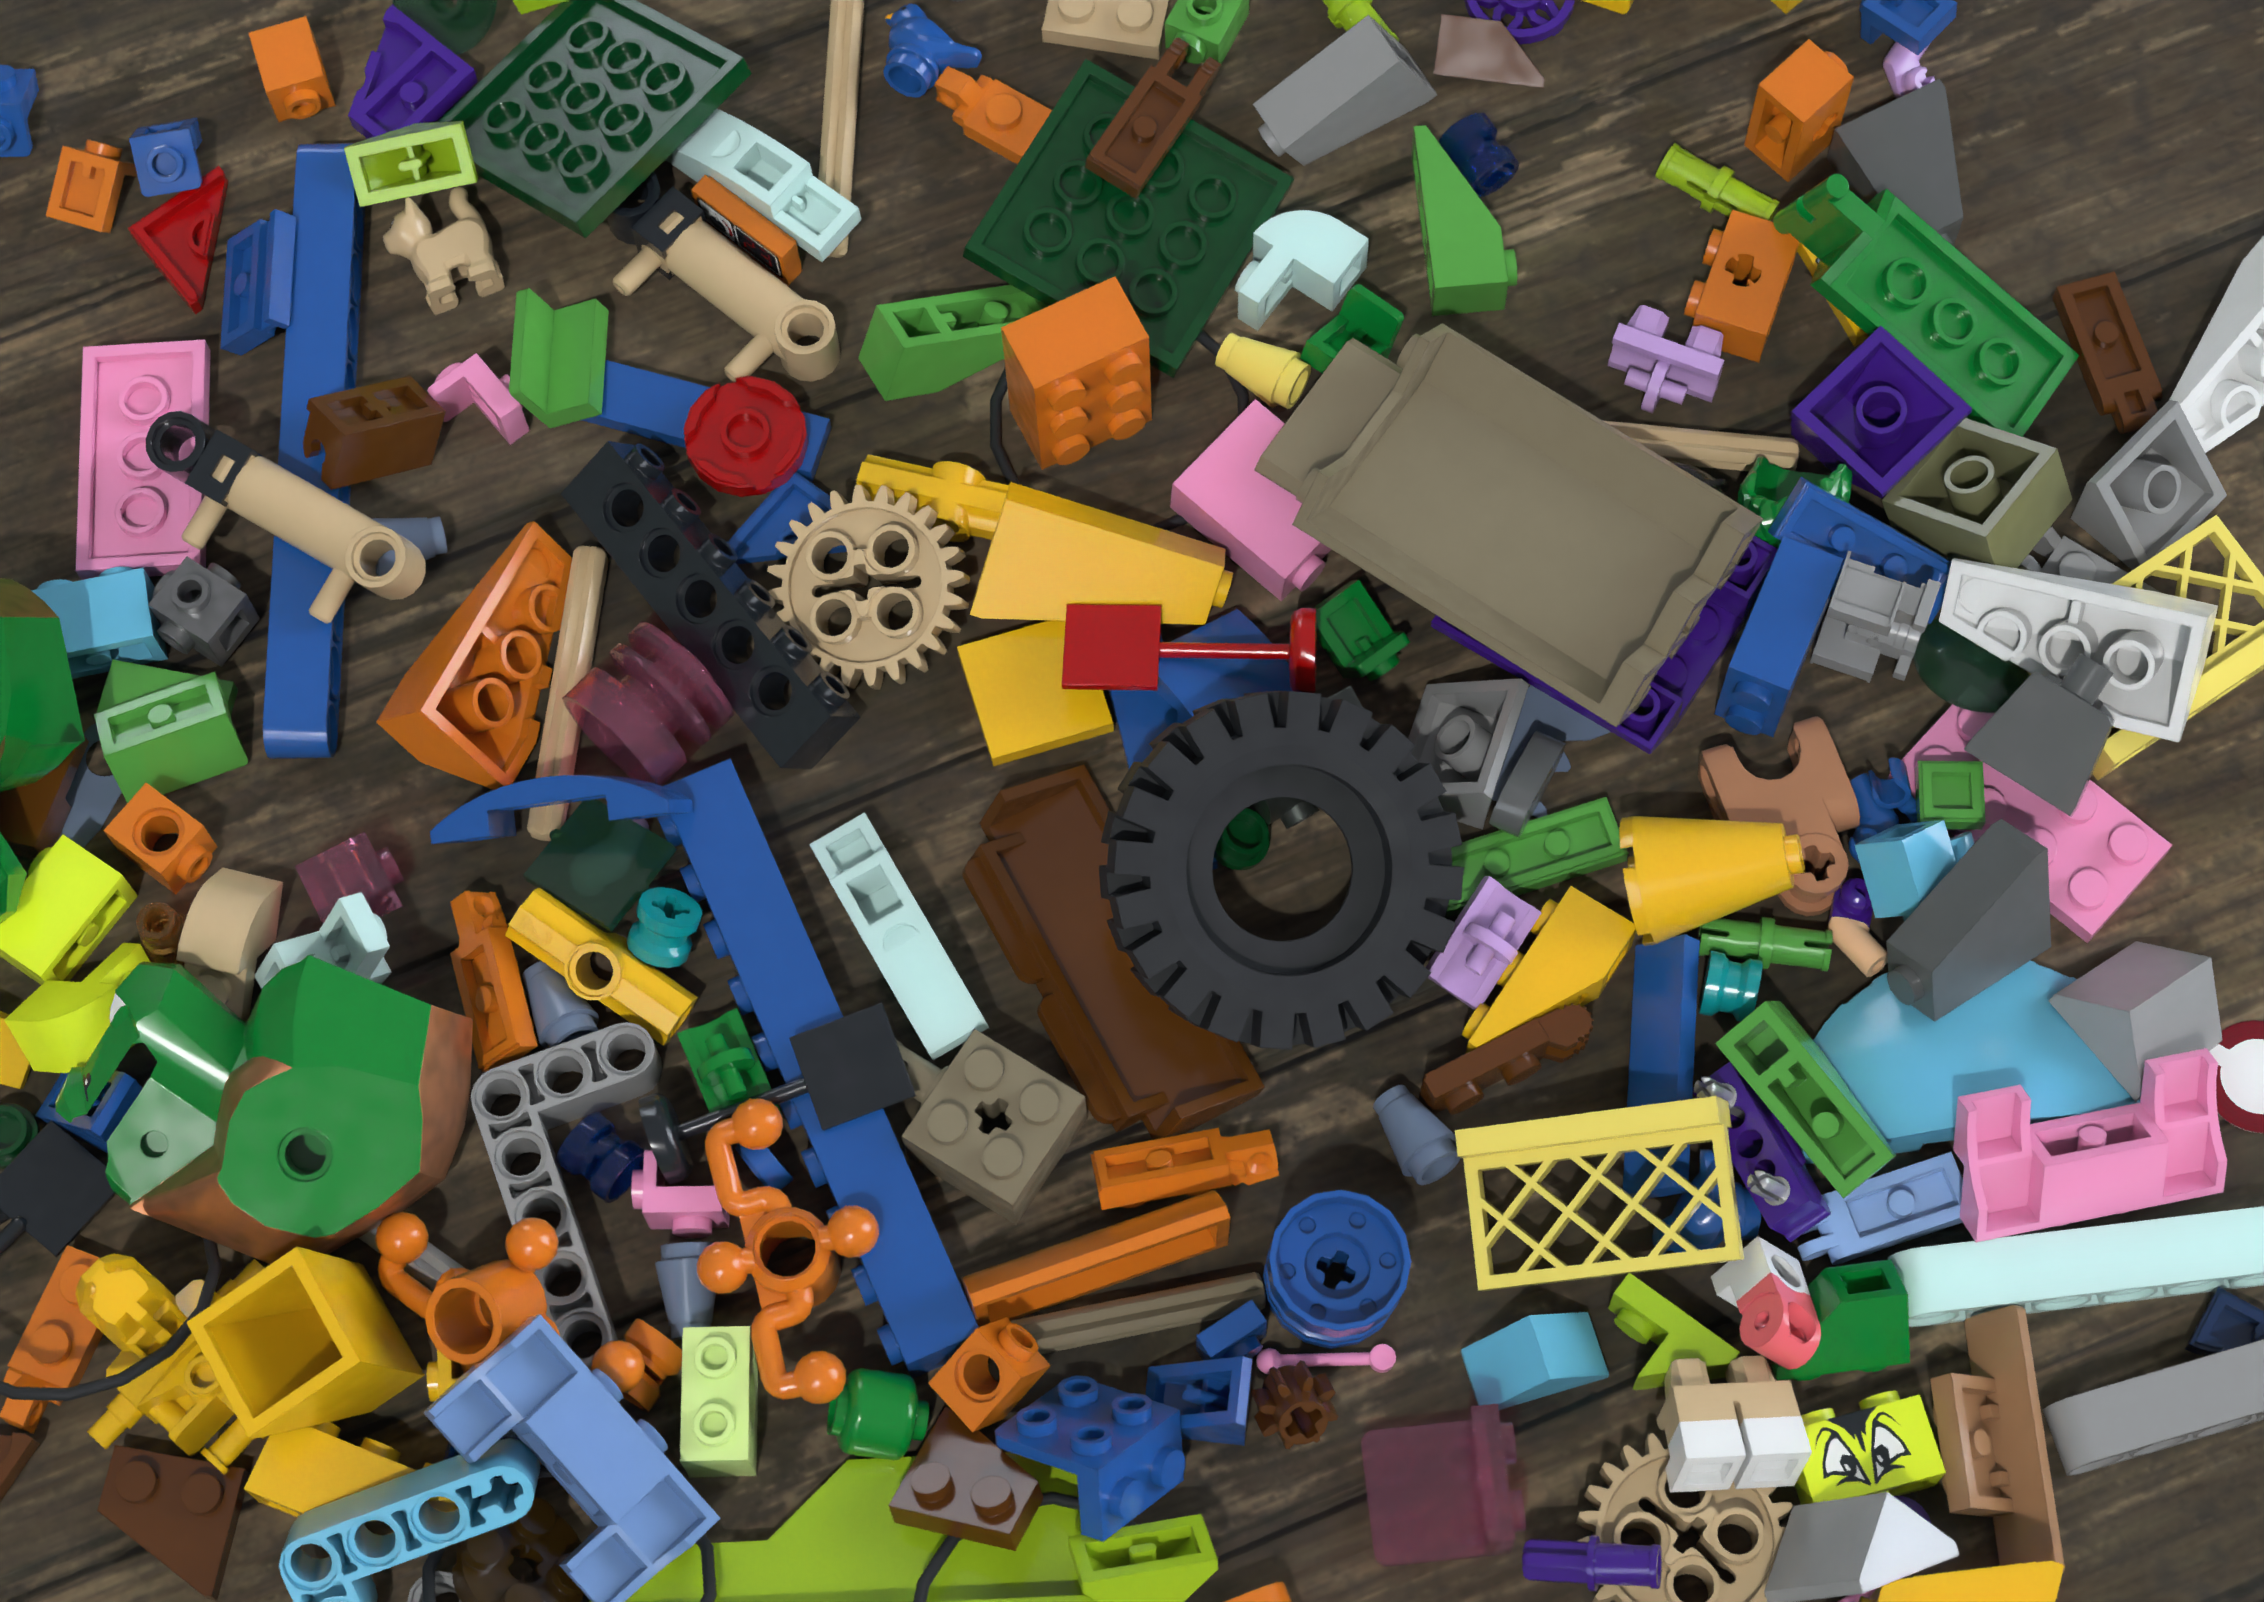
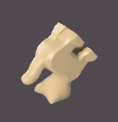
M462 187L452 189L449 196V207L459 219L458 221L433 234L429 219L419 209L418 205L411 198L407 197L405 198L404 210L393 217L389 230L383 235L384 245L390 254L399 255L411 261L413 270L426 287V300L434 315L457 307L459 300L455 293L454 283L460 279L468 278L469 281H476L475 287L478 295L481 297L488 296L505 288L498 262L494 260L490 234L480 213L468 202L467 190Z

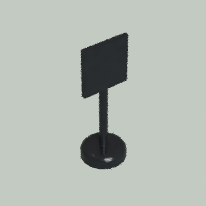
M883 1003L789 1037L803 1075L802 1078L683 1123L680 1122L669 1099L663 1094L655 1093L640 1098L638 1103L642 1123L654 1157L666 1181L673 1185L687 1179L691 1174L693 1161L687 1139L709 1131L714 1124L731 1118L736 1108L748 1099H764L772 1102L774 1105H778L809 1093L821 1128L825 1131L915 1097V1090Z
M50 1121L0 1174V1210L12 1219L0 1232V1256L25 1230L55 1257H58L66 1246L75 1239L115 1196L105 1174L106 1166L53 1121Z

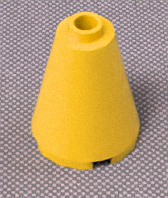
M1631 816L1622 818L1620 821V849L1633 847L1634 856L1628 857V868H1623V874L1635 929L1638 936L1643 935L1642 944L1644 946L1661 943L1794 888V874L1805 872L1798 834L1787 836L1783 823Z

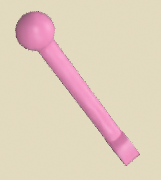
M1386 1344L1376 1345L1371 1352L1280 1354L1275 1349L1266 1348L1257 1355L1256 1364L1259 1370L1265 1374H1270L1269 1369L1272 1367L1296 1366L1300 1360L1305 1361L1307 1367L1370 1365L1376 1372L1384 1373L1391 1370L1394 1366L1396 1354L1393 1348Z

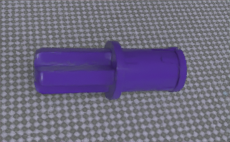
M1591 1535L1589 1542L1530 1539L1525 1542L1523 1548L1522 1570L1524 1577L1529 1581L1587 1584L1589 1591H1597L1599 1585L1648 1586L1652 1589H1659L1662 1575V1550L1659 1544L1644 1546L1600 1543L1598 1535Z

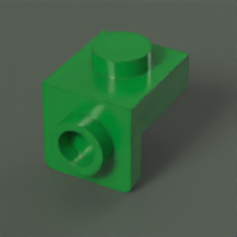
M1356 284L1348 291L1340 313L1306 341L1300 359L1323 374L1345 343L1352 338L1388 359L1404 321V315L1364 286Z
M1351 580L1314 607L1317 608V639L1343 678H1361L1366 676L1369 681L1379 678L1400 662V658L1396 653L1411 642L1404 631L1393 632L1360 580Z

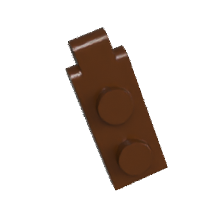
M2115 271L2057 286L2052 299L2071 347L2080 355L2077 358V362L2097 412L2100 416L2111 414L2120 434L2140 430L2158 412L2155 402L2162 400V388Z

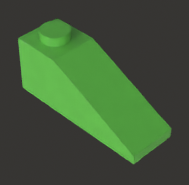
M1426 125L1414 126L1411 159L1432 316L1505 310L1508 286H1517L1514 249L1504 250L1501 226Z
M1012 285L876 305L858 359L885 401L936 393L1003 360L1004 351L1001 327L1048 306Z
M1781 1001L1763 1002L1715 1043L1842 1198L1850 1195L1896 1157L1894 1151L1823 1051Z

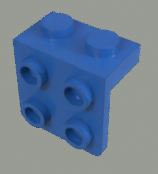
M1072 1376L1062 1380L1053 1389L1029 1406L1021 1409L1015 1416L995 1430L996 1446L998 1448L1077 1475L1081 1534L1102 1542L1184 1480L1185 1456L1182 1452L1180 1409L1152 1401L1143 1394L1128 1393L1097 1383L1091 1377Z

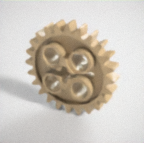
M855 485L852 503H848L840 493L834 490L830 492L831 510L825 512L812 502L808 504L813 522L808 527L794 520L789 522L792 531L798 539L794 544L777 542L775 547L788 557L786 564L768 566L767 572L782 580V587L768 591L775 603L784 605V609L778 611L777 615L786 625L794 627L805 636L812 647L810 655L816 663L821 660L820 668L833 674L835 677L841 670L842 683L851 689L856 688L862 673H864L868 686L879 690L882 686L883 674L886 671L899 684L906 683L904 665L908 663L924 673L928 671L927 661L923 653L928 648L942 655L947 653V649L938 636L942 630L950 633H960L961 628L948 617L951 610L967 609L969 606L967 601L954 594V588L969 583L970 577L964 572L952 570L953 565L966 557L965 552L959 547L944 548L955 534L953 529L947 524L932 528L938 513L927 505L915 514L917 499L907 492L900 497L894 506L893 491L883 485L877 491L874 501H872L866 488L862 485ZM906 539L909 551L905 561L893 568L886 567L884 556L887 547L896 540ZM846 546L848 555L844 567L836 573L826 574L824 559L827 553L834 547ZM868 575L886 585L898 584V582L912 580L915 577H920L922 580L921 585L916 588L873 587L868 590V599L851 590L829 593L820 598L815 596V590L819 587H864L868 584ZM910 601L913 608L911 620L903 628L891 630L888 617L892 607L898 602ZM849 607L852 617L848 629L840 635L831 636L827 627L831 614L838 608Z
M1654 1433L1648 1434L1645 1440L1646 1455L1643 1457L1628 1444L1622 1448L1620 1456L1625 1468L1624 1471L1607 1462L1603 1464L1599 1473L1604 1482L1609 1486V1489L1589 1485L1585 1498L1599 1510L1579 1512L1576 1524L1592 1531L1593 1535H1598L1600 1543L1622 1544L1620 1539L1624 1531L1632 1528L1643 1529L1652 1536L1655 1544L1661 1545L1662 1575L1659 1589H1652L1648 1586L1604 1585L1595 1595L1593 1602H1610L1613 1600L1615 1602H1682L1675 1594L1673 1582L1677 1576L1683 1574L1695 1575L1702 1579L1708 1590V1601L1706 1602H1767L1764 1591L1786 1528L1780 1527L1779 1521L1789 1515L1793 1508L1792 1502H1771L1769 1497L1777 1487L1735 1489L1733 1481L1728 1490L1698 1491L1700 1502L1695 1507L1687 1509L1677 1507L1671 1503L1665 1492V1484L1668 1482L1665 1468L1670 1460L1669 1449L1663 1448L1660 1440ZM1642 1499L1650 1501L1662 1519L1667 1523L1665 1524L1656 1516L1644 1512L1639 1507V1501ZM1727 1524H1735L1744 1528L1752 1541L1751 1551L1738 1555L1725 1550L1719 1543L1717 1536L1718 1528ZM1692 1529L1700 1536L1695 1546L1696 1549L1689 1548L1682 1554L1673 1546L1678 1537L1677 1533L1684 1535ZM1590 1536L1584 1537L1577 1541L1589 1542ZM1706 1559L1732 1573L1735 1582L1732 1584L1725 1583Z

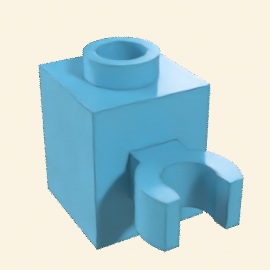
M1944 820L1897 824L1855 844L1875 918L1903 916L1905 921L1974 845L1972 832H1964L1956 837L1949 838Z

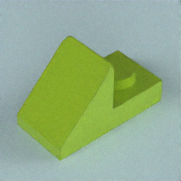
M1630 1272L1613 1293L1608 1309L1617 1315L1614 1319L1615 1324L1637 1342L1647 1344L1651 1340L1659 1346L1637 1376L1632 1388L1633 1390L1665 1387L1664 1377L1671 1362L1676 1359L1699 1358L1705 1362L1709 1380L1726 1377L1725 1372L1730 1362L1737 1359L1740 1353L1730 1344Z

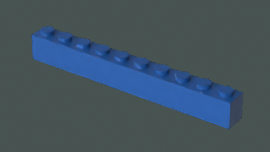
M730 758L663 786L692 799L693 812L657 817L670 849L681 844L684 848L690 864L679 868L690 897L695 899L697 903L706 900L714 920L704 923L703 926L717 959L729 955L738 976L727 980L737 1007L742 1016L754 1012L762 1030L761 1033L751 1038L765 1072L767 1073L778 1068L784 1084L803 1077L789 1037L840 1019L843 1015ZM809 1093L780 1103L790 1130L803 1126L810 1142L811 1148L800 1153L815 1188L828 1184L836 1206L825 1210L828 1219L830 1220L832 1215L844 1206L857 1205L868 1209L875 1216L879 1224V1236L875 1246L871 1251L859 1257L862 1265L850 1270L865 1305L868 1306L878 1301L887 1324L877 1328L876 1331L891 1366L904 1361L912 1379L943 1366L979 1326L884 1109L823 1131Z

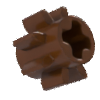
M1301 1360L1296 1366L1288 1365L1270 1368V1374L1264 1380L1262 1388L1254 1389L1251 1393L1259 1409V1412L1254 1417L1263 1436H1271L1278 1432L1285 1449H1290L1294 1444L1303 1445L1313 1441L1315 1443L1319 1442L1320 1436L1327 1428L1328 1421L1338 1419V1414L1330 1400L1336 1392L1326 1373H1322L1312 1377L1305 1361Z

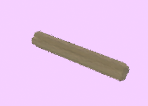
M1251 1272L1012 1320L1011 1322L1025 1328L1036 1340L1038 1352L1046 1354L1224 1318L1251 1299L1258 1309L1262 1310L1266 1305V1294L1259 1273Z

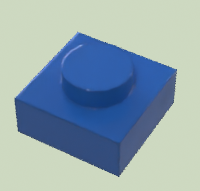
M1251 1299L1197 1334L1196 1351L1202 1360L1238 1356L1252 1359L1263 1348L1259 1341L1266 1337L1267 1320Z

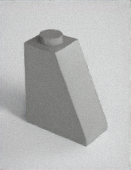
M1367 15L1253 103V105L1265 122L1258 128V131L1271 150L1278 157L1287 153L1305 166L1418 108L1438 94L1408 50L1373 18Z

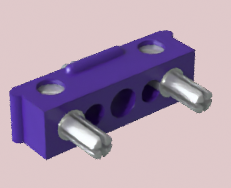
M1728 1062L1709 1077H1701L1702 1082L1697 1080L1693 1088V1094L1696 1098L1718 1096L1729 1102L1732 1128H1728L1732 1163L1768 1227L1783 1234L1789 1242H1792L1831 1215V1210L1804 1165L1806 1158L1797 1142L1732 1063ZM1763 1144L1762 1150H1761V1152L1758 1154V1150H1759V1148L1761 1147V1145Z

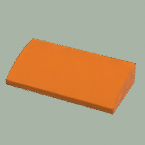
M1212 1190L961 1277V1282L979 1327L1005 1317L1011 1321L1227 1246L1230 1215L1223 1199L1216 1191Z

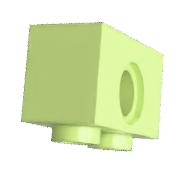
M683 1327L680 1462L689 1477L757 1476L758 1365L751 1338V1327Z

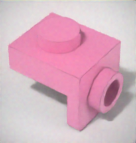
M477 353L463 363H454L445 368L437 376L435 383L428 388L429 395L446 411L444 422H448L475 403L510 445L530 431L522 410L524 406L514 399L509 392L510 376L505 374L498 379Z
M644 1150L643 1169L633 1170L631 1192L633 1208L642 1209V1214L650 1229H672V1234L678 1237L703 1238L712 1235V1228H729V1213L721 1207L714 1186L665 1187V1177L659 1168L653 1151Z

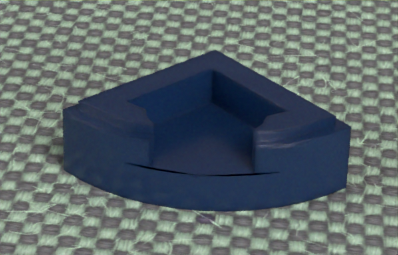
M2218 1287L2213 1292L2185 1349L2201 1356H2209L2263 1340L2264 1311Z

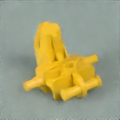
M114 1253L99 1258L80 1277L75 1294L80 1312L122 1350L106 1369V1377L121 1373L164 1346L196 1309L204 1281L193 1280L174 1296L134 1257ZM253 1259L234 1280L230 1278L217 1292H214L211 1305L259 1273L264 1267L257 1260ZM191 1333L172 1356L126 1385L117 1387L120 1393L106 1406L108 1410L86 1432L107 1450L127 1428L131 1430L146 1415L155 1424L159 1423L169 1432L168 1437L186 1454L193 1456L221 1429L235 1412ZM237 1418L208 1449L204 1448L200 1453L225 1475L229 1471L227 1467L254 1439L248 1438Z

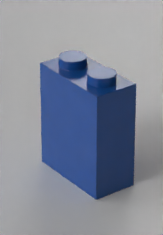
M1783 536L1729 664L1714 714L1725 718L1726 723L1733 729L1749 735L1763 733L1774 737L1826 612L1844 561L1843 558Z

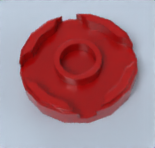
M754 376L735 378L736 382L727 383L723 386L718 383L705 390L690 407L683 428L687 457L698 477L718 492L739 497L766 494L787 483L802 466L808 447L806 420L793 394L774 381Z

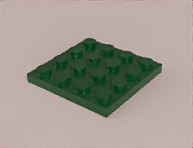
M569 0L560 3L438 122L463 121L478 176L580 236L587 238L752 73L744 57L637 0Z
M1085 58L966 244L963 257L1047 306L1116 276L1149 336L1150 365L1174 378L1253 251V233L1263 223L1273 218L1291 189L1294 178L1191 119L1137 199L1133 198L1085 168V163L1089 153L1135 87Z

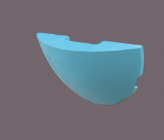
M2031 960L1935 1022L1912 1005H1905L1895 997L1893 992L1890 991L1887 972L1874 979L1871 985L1861 990L1847 1003L1841 1004L1824 1023L1813 1040L1823 1051L1895 1154L1919 1151L1922 1145L1926 1143L1954 1140L1957 1100L1959 1096L2021 1084L2031 1098L2030 1124L2140 1103V1099L2136 1102L2049 1002L2054 994L2077 979L2038 965ZM1800 1147L1802 1153L1804 1154V1156H1805V1158H1806V1163H1805V1164H1812L1813 1161L1808 1157V1155H1807V1154L1804 1152V1150Z

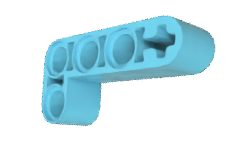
M510 1438L498 1440L473 1463H468L461 1455H457L303 1513L297 1517L290 1528L279 1562L281 1577L293 1602H377L378 1594L371 1574L515 1522L525 1516L532 1506L541 1468L538 1458L520 1440ZM501 1475H502V1477H503V1478H497V1479L494 1480L495 1476H501ZM437 1496L446 1497L452 1500L458 1509L450 1512L438 1511L431 1507L427 1500ZM372 1520L383 1521L394 1532L389 1535H377L369 1531L363 1523ZM306 1544L319 1545L326 1549L330 1556L322 1559L312 1558L305 1554L300 1546Z

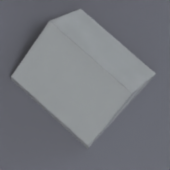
M2169 400L2087 482L2070 518L2132 570L2194 530L2227 496L2178 401Z
M1521 678L1426 685L1408 738L1416 745L1411 753L1419 763H1430L1447 791L1438 797L1443 811L1455 813L1457 822L1483 830L1529 684Z
M2135 941L2054 994L2049 1000L2051 1005L2135 1102L2141 1098L2145 1060L2204 1048L2210 1051L2223 1040L2212 960L2208 956Z
M1888 1492L1796 1505L1792 1508L1764 1592L1767 1602H1797L1863 1594L1959 1556V1552L1953 1539Z

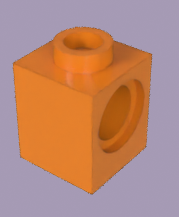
M306 16L249 32L263 85L278 122L289 119H306L314 116L322 109L336 106L321 54Z
M145 783L103 830L122 855L175 895L186 883L195 882L205 873L212 861V853L218 847L203 824L148 783ZM169 833L179 834L176 843L168 850L161 852L153 851V847L160 837Z
M1005 1317L976 1328L928 1384L973 1433L1003 1420L1051 1365L1038 1352V1344L1034 1337L1025 1328L1012 1323ZM989 1357L996 1363L999 1369V1382L989 1372Z

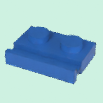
M274 209L270 212V221L259 219L227 240L220 349L242 356L273 337L277 327L286 329L290 326L296 216Z

